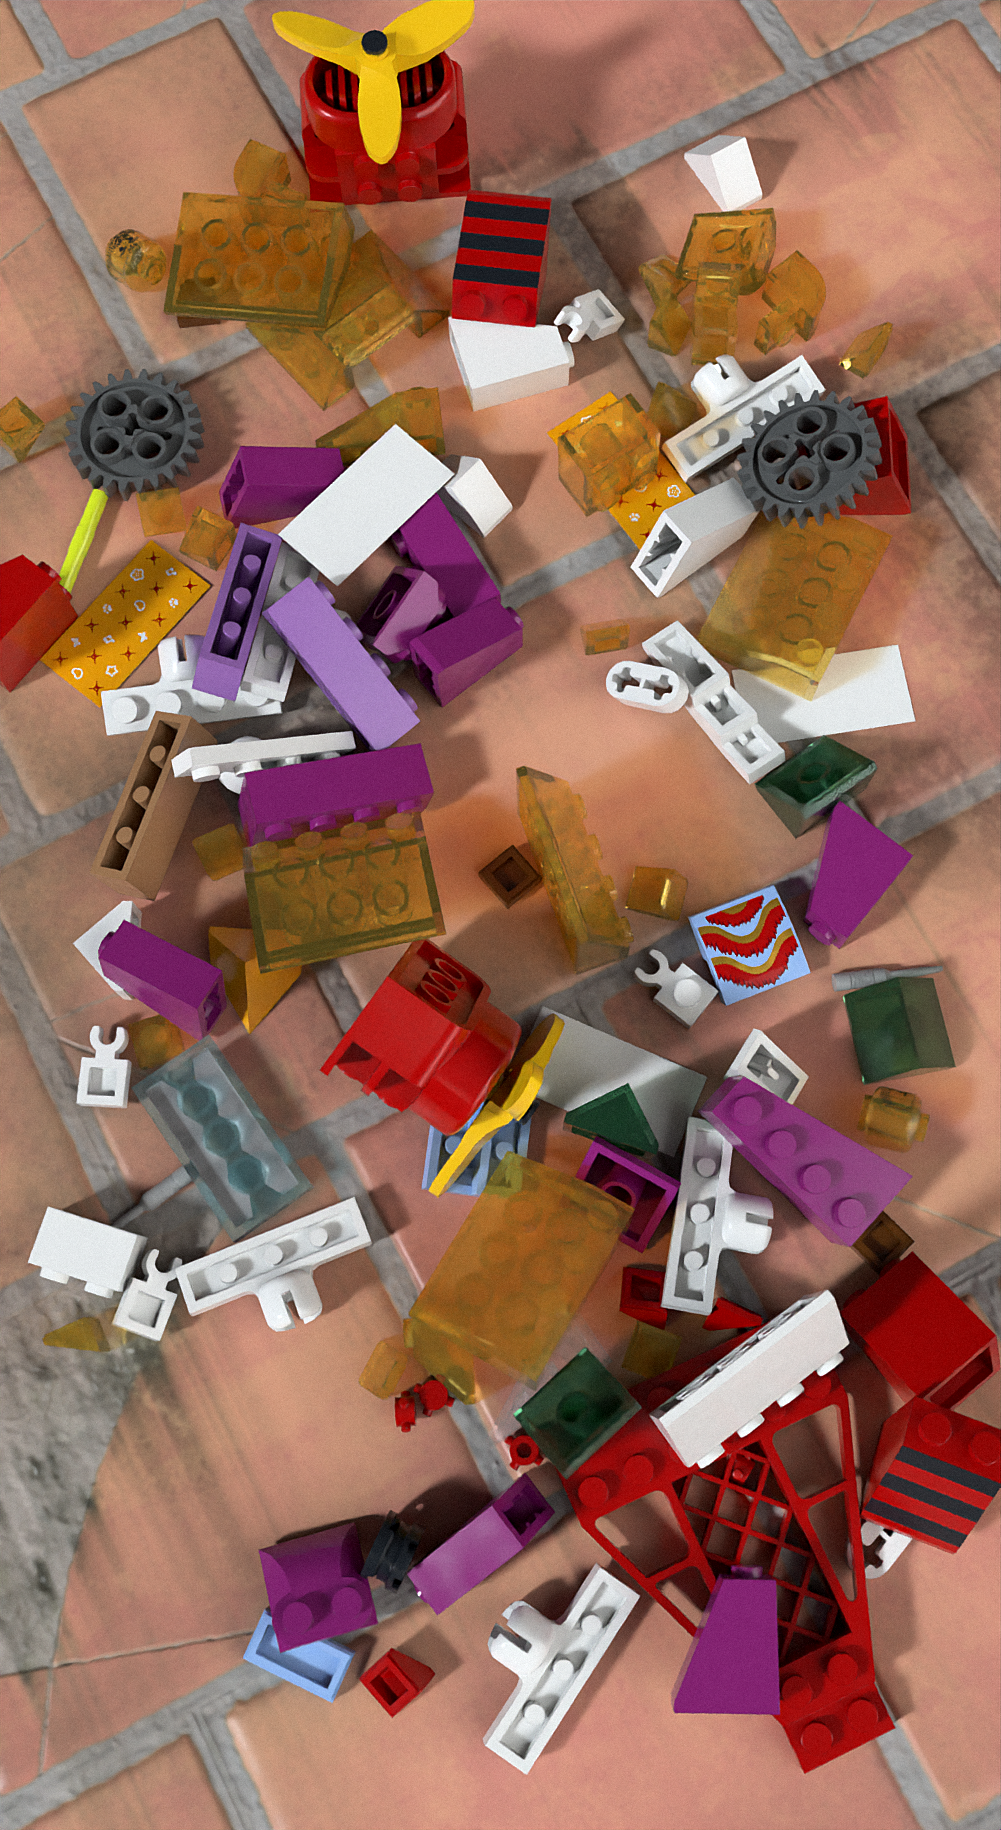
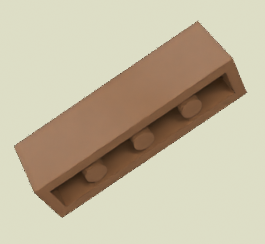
M155 711L89 872L119 894L151 901L156 899L202 783L193 782L192 776L175 778L171 759L188 748L217 745L218 740L192 716Z

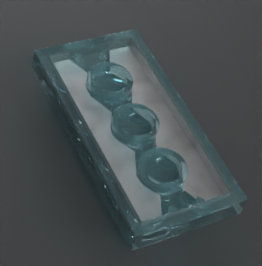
M207 1035L131 1087L233 1242L237 1243L314 1188L210 1035Z

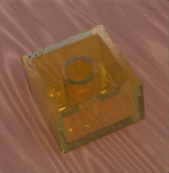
M632 393L627 394L558 437L559 481L586 517L596 511L605 512L618 502L620 496L633 488L635 490L644 488L657 474L661 432Z

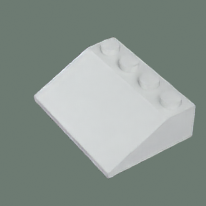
M829 1290L804 1295L648 1414L685 1466L689 1468L694 1463H697L702 1469L709 1465L725 1451L720 1444L735 1432L741 1438L749 1434L765 1420L760 1412L775 1401H777L780 1407L786 1405L804 1390L800 1383L804 1378L814 1371L819 1376H823L844 1359L839 1351L845 1348L849 1341L835 1298Z

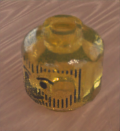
M126 229L119 232L108 242L105 250V266L108 273L116 281L132 291L144 293L154 289L163 279L167 268V256L164 248L154 239L140 231Z
M880 1086L874 1091L873 1095L865 1094L857 1130L864 1132V1141L868 1145L905 1154L911 1150L914 1140L924 1142L930 1115L921 1113L922 1101L918 1095Z

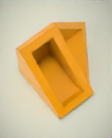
M210 926L208 930L210 963L222 970L225 993L250 1035L301 975V933Z

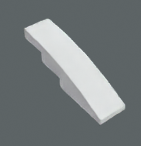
M678 620L642 643L644 651L655 666L668 668L684 679L689 690L688 698L684 704L685 708L749 785L786 761L785 751L758 723L757 712L730 685L727 671Z

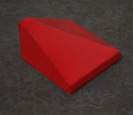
M623 1267L619 1311L654 1329L664 1330L668 1308L661 1307L666 1272Z
M721 1296L713 1299L712 1313L709 1316L706 1315L701 1328L707 1331L760 1326L763 1318H761L762 1315Z
M390 1648L359 1677V1680L393 1718L424 1690L436 1673L429 1666Z

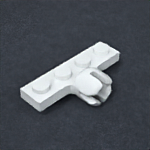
M728 354L715 358L718 362L715 366L709 362L695 374L691 382V389L706 409V416L667 440L662 446L663 451L685 483L743 446V438H755L751 424L764 425L767 422L763 414L765 410L775 415L779 413L778 401L783 400L790 407L794 405L796 393H800L804 402L810 401L814 390H818L820 396L824 393L825 388L802 355L759 382L749 380L734 357Z
M282 542L262 612L307 577H310L314 583L317 581L319 570L288 543ZM334 608L342 620L345 617L351 619L345 611ZM262 614L240 690L284 702L296 657Z
M197 634L184 636L187 661L185 659L182 639H177L174 636L164 639L159 643L158 653L162 676L158 683L101 691L108 736L148 731L155 711L192 716L200 724L283 714L281 701L240 690L243 677L235 701L192 689L199 655L205 639L204 636Z
M352 731L268 740L244 736L230 744L188 748L171 759L175 778L192 776L193 782H204L219 778V781L226 788L240 794L244 773L341 757L354 750L356 745Z
M689 1117L686 1123L679 1173L681 1185L676 1195L661 1307L709 1316L712 1313L720 1252L727 1249L751 1254L763 1252L771 1237L772 1228L767 1226L768 1219H773L772 1202L766 1197L738 1193L730 1187L729 1173L733 1146L705 1119Z
M355 1197L177 1267L175 1272L190 1315L196 1316L245 1295L255 1294L259 1299L268 1326L276 1332L287 1331L296 1328L287 1302L294 1300L299 1316L303 1319L304 1324L321 1314L322 1302L313 1280V1270L324 1263L372 1245Z
M596 1563L563 1615L557 1620L548 1619L524 1601H515L510 1604L501 1615L508 1619L507 1625L519 1634V1637H516L507 1629L495 1623L489 1637L488 1648L492 1657L516 1673L519 1680L516 1688L483 1737L486 1747L527 1775L640 1598V1595L634 1589Z

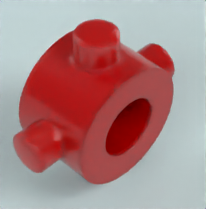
M437 1374L435 1380L428 1381L424 1385L416 1383L414 1392L419 1394L420 1402L424 1406L422 1412L424 1415L431 1417L433 1410L441 1409L445 1405L453 1406L455 1398L449 1396V1390L444 1384L446 1376Z
M402 1391L401 1397H395L396 1427H401V1431L404 1433L410 1432L411 1426L417 1425L415 1396H410L409 1391Z
M531 1429L528 1435L523 1434L513 1437L509 1434L504 1442L510 1446L509 1452L512 1461L509 1466L517 1471L520 1465L527 1466L532 1463L540 1466L543 1462L544 1457L539 1455V1447L536 1442L539 1437L536 1431Z
M737 1453L728 1482L742 1486L755 1465L752 1458Z

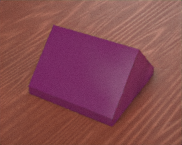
M596 1136L559 1207L638 1252L643 1253L676 1195L681 1182Z

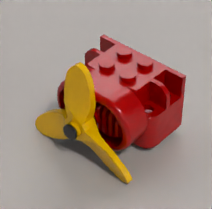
M430 0L401 14L382 31L372 30L367 33L356 32L324 18L300 12L280 11L272 15L274 30L280 37L299 49L314 55L299 81L302 139L305 165L309 174L311 208L357 204L375 205L377 203L397 201L415 202L424 199L467 196L468 189L471 190L463 71L461 66L456 61L451 60L444 50L456 42L470 28L475 17L474 0Z
M418 933L319 1071L328 1076L334 1066L337 1065L346 1076L363 1084L360 1091L365 1095L369 1096L374 1092L385 1104L401 1112L408 1108L446 1136H452L460 1131L483 1101L487 1099L464 1134L459 1146L444 1164L429 1188V1192L439 1198L456 1181L480 1149L503 1126L507 1125L512 1119L525 1125L540 1104L535 1097L543 1082L544 1069L561 1036L565 1023L556 1014L552 1013L535 1028L514 1060L510 1063L522 1033L520 1024L487 1001L491 994V988L480 976L421 933Z

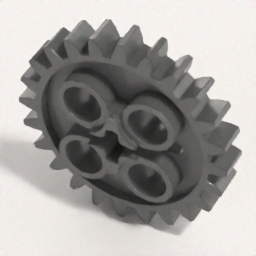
M125 369L123 380L117 381L115 376L110 373L108 374L109 385L106 387L94 381L93 387L96 393L91 396L82 392L80 396L85 406H72L71 411L76 420L66 421L65 424L70 433L69 436L65 437V442L70 449L68 454L81 478H88L93 489H99L103 486L109 498L119 489L124 501L129 500L132 491H137L141 500L145 501L147 490L152 488L159 497L163 496L162 484L168 483L176 489L178 485L175 476L180 474L189 477L191 474L186 462L199 463L200 460L195 449L204 448V442L200 434L204 433L205 429L200 419L201 415L196 403H193L190 392L188 390L181 392L177 380L167 384L161 372L153 380H150L146 369H142L138 379H133L129 369ZM124 411L119 416H113L117 412ZM166 415L161 420L153 421L158 416ZM111 449H117L112 454L104 455L107 451ZM152 453H159L154 458L146 459Z
M814 390L810 401L806 402L803 401L800 393H796L794 405L789 407L783 400L778 401L779 413L775 415L765 410L763 414L767 422L764 425L751 424L755 438H743L742 443L746 452L737 456L742 467L737 471V474L742 482L741 487L747 499H750L756 512L763 510L768 521L773 520L778 515L783 527H787L793 517H796L800 529H804L809 517H814L818 526L823 525L824 514L828 512L837 520L840 519L839 507L844 504L851 509H855L856 504L853 495L855 493L864 496L869 494L865 481L878 479L875 465L882 463L879 451L882 443L873 418H868L863 405L855 408L850 396L846 397L839 404L835 391H832L826 400L822 401L818 390ZM813 429H818L814 433L807 434ZM841 455H846L841 460L833 461L835 458ZM784 457L783 460L773 463L775 460ZM806 484H811L810 487L804 490H799L802 486Z

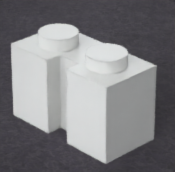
M48 1207L28 1263L42 1267L39 1275L41 1277L64 1284L68 1283L70 1276L87 1281L84 1288L85 1291L112 1299L114 1290L124 1292L129 1278H134L148 1238L63 1210Z

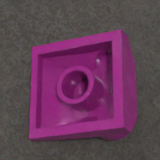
M396 565L355 624L363 635V639L359 642L361 645L382 654L394 664L401 660H410L412 656L409 642L423 634L429 624H435L445 612L447 606L444 602L446 597L445 591L425 571Z
M355 1522L259 1549L272 1614V1625L276 1633L280 1653L379 1624L369 1580L360 1577L365 1563Z

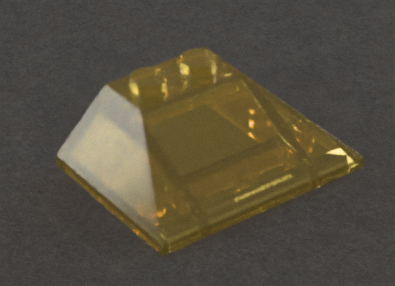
M371 229L246 322L245 326L311 399L325 411L355 388L352 369L406 327L418 338L422 337L450 315V310Z

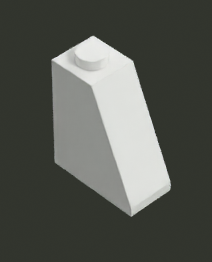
M448 317L450 343L473 412L569 385V368L575 365L570 343L568 341L562 342L557 326L536 324V327L533 328L459 320Z
M733 477L664 510L630 568L651 592L659 598L743 537L758 512L755 511L741 485Z

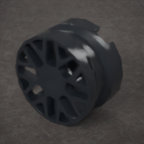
M390 1510L369 1552L360 1577L367 1580L369 1576L373 1578L376 1575V1579L385 1583L386 1590L396 1594L426 1527L417 1522H414L412 1525L403 1521L400 1523V1519L396 1518L397 1513Z

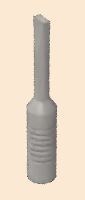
M882 967L832 974V986L835 992L883 986L894 979L939 973L943 971V967H918L888 971Z
M183 1164L155 1185V1187L143 1194L138 1205L110 1226L121 1229L142 1212L156 1209L165 1200L193 1181L195 1177L188 1167Z

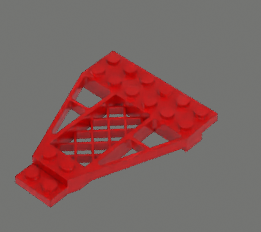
M768 1321L539 1431L581 1527L693 1638L698 1627L656 1586V1583L687 1567L694 1566L699 1569L711 1595L716 1579L706 1557L730 1566L728 1574H732V1565L742 1564L740 1560L748 1535L774 1544L766 1571L763 1574H770L776 1580L777 1585L795 1591L796 1595L788 1620L777 1617V1624L785 1627L778 1650L780 1715L772 1716L781 1724L804 1774L895 1729L893 1721L874 1684L876 1679L848 1395L834 1368L823 1376H819L816 1371L812 1372L800 1382L804 1390L792 1401L782 1407L779 1406L777 1401L773 1402L760 1412L765 1420L757 1428L742 1438L735 1432L720 1443L725 1451L713 1462L728 1456L721 1478L700 1471L699 1469L701 1468L697 1463H694L689 1468L685 1466L648 1415L770 1322ZM830 1405H834L837 1412L843 1479L806 1497H799L773 1445V1435L797 1421ZM757 1441L764 1457L742 1448ZM737 1453L763 1463L754 1491L728 1482ZM769 1469L786 1503L762 1495ZM693 1474L719 1484L710 1512L684 1503ZM685 1476L679 1496L677 1497L671 1483ZM726 1487L752 1497L743 1525L717 1516ZM661 1491L664 1493L687 1543L688 1551L684 1557L645 1575L596 1527L595 1522L598 1518L651 1492ZM844 1491L848 1539L853 1570L851 1569L854 1600L852 1601L847 1599L808 1517L809 1509L812 1506ZM759 1500L785 1509L776 1538L751 1529ZM684 1510L708 1518L700 1544ZM792 1516L808 1550L784 1541ZM715 1522L741 1531L732 1560L706 1550ZM782 1547L807 1557L799 1585L773 1576ZM814 1564H816L831 1598L807 1589ZM804 1596L830 1605L821 1633L796 1624ZM838 1612L845 1626L832 1632ZM794 1631L816 1639V1641L787 1655Z

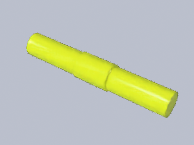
M99 489L92 490L59 573V576L62 578L59 584L70 594L109 498L104 491Z

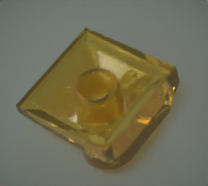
M762 208L694 214L675 271L676 280L725 283L727 290L731 294L738 296H747L755 293L766 281L776 249L777 221L774 209Z

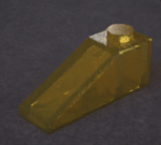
M413 387L407 391L395 392L316 439V448H339L343 465L351 466L396 424L433 456L444 455L446 453L438 387Z

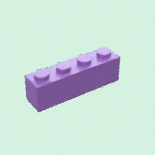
M240 523L201 648L192 689L228 700H236L282 542V538L278 534Z
M307 577L261 614L369 752L387 749L420 722L414 713L418 707L403 688L397 691L388 680L387 676L391 672L385 662L376 653L369 655L359 641L363 639V635L354 622L348 617L342 620L331 605L335 603V599L328 588L321 581L318 580L314 583L310 577Z

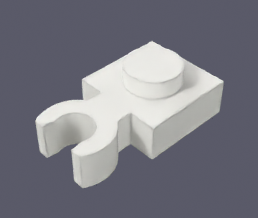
M597 289L575 297L569 306L562 308L554 323L556 326L561 324L569 325L573 331L569 335L568 340L570 342H578L584 334L594 341L617 332L625 319L604 294Z
M652 949L648 958L657 964L658 972L649 975L637 967L633 974L634 978L643 986H656L660 991L653 1001L686 1028L690 1029L719 991L684 963L674 973L668 968L666 957L661 952Z
M93 1026L90 1032V1042L96 1050L95 1058L82 1057L76 1102L80 1106L127 1108L132 1062L119 1059V1054L126 1049L129 1042L128 1032L123 1027H117L115 1041L105 1045L103 1043L104 1029L100 1026Z
M151 1249L145 1254L142 1261V1270L145 1275L144 1280L129 1278L111 1325L154 1341H160L178 1295L165 1290L169 1281L177 1277L175 1268L182 1266V1259L173 1258L169 1263L168 1270L162 1273L155 1266L159 1250Z

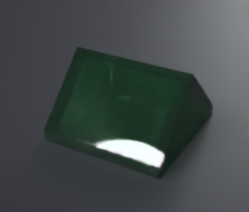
M823 735L754 785L767 804L795 839H797L828 817L839 801L846 804L866 790L878 768L873 760Z
M895 977L842 996L863 1085L956 1067L933 978Z
M629 1083L567 1112L563 1121L562 1130L593 1141L598 1136L627 1153L647 1160H651L657 1154L659 1143Z
M585 1346L520 1407L513 1416L565 1479H568L642 1407Z

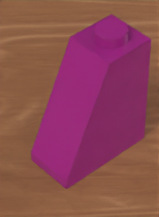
M240 446L219 490L226 529H238L240 523L253 526L298 516L348 469L342 463L339 448Z
M494 597L438 625L409 642L415 677L443 708L523 646V621L512 607L504 608Z
M841 801L834 807L826 823L803 922L810 926L808 930L814 938L828 946L833 944L839 949L913 857L911 853Z
M123 920L116 932L110 931L102 940L98 949V958L103 975L180 1029L204 1043L227 1007L222 970L126 920Z
M523 1473L427 1553L407 1575L414 1583L418 1596L428 1603L438 1616L521 1551L555 1514V1511L528 1475Z
M749 1564L732 1565V1574H719L671 1691V1705L674 1713L780 1715L776 1580L770 1574H763L762 1566Z

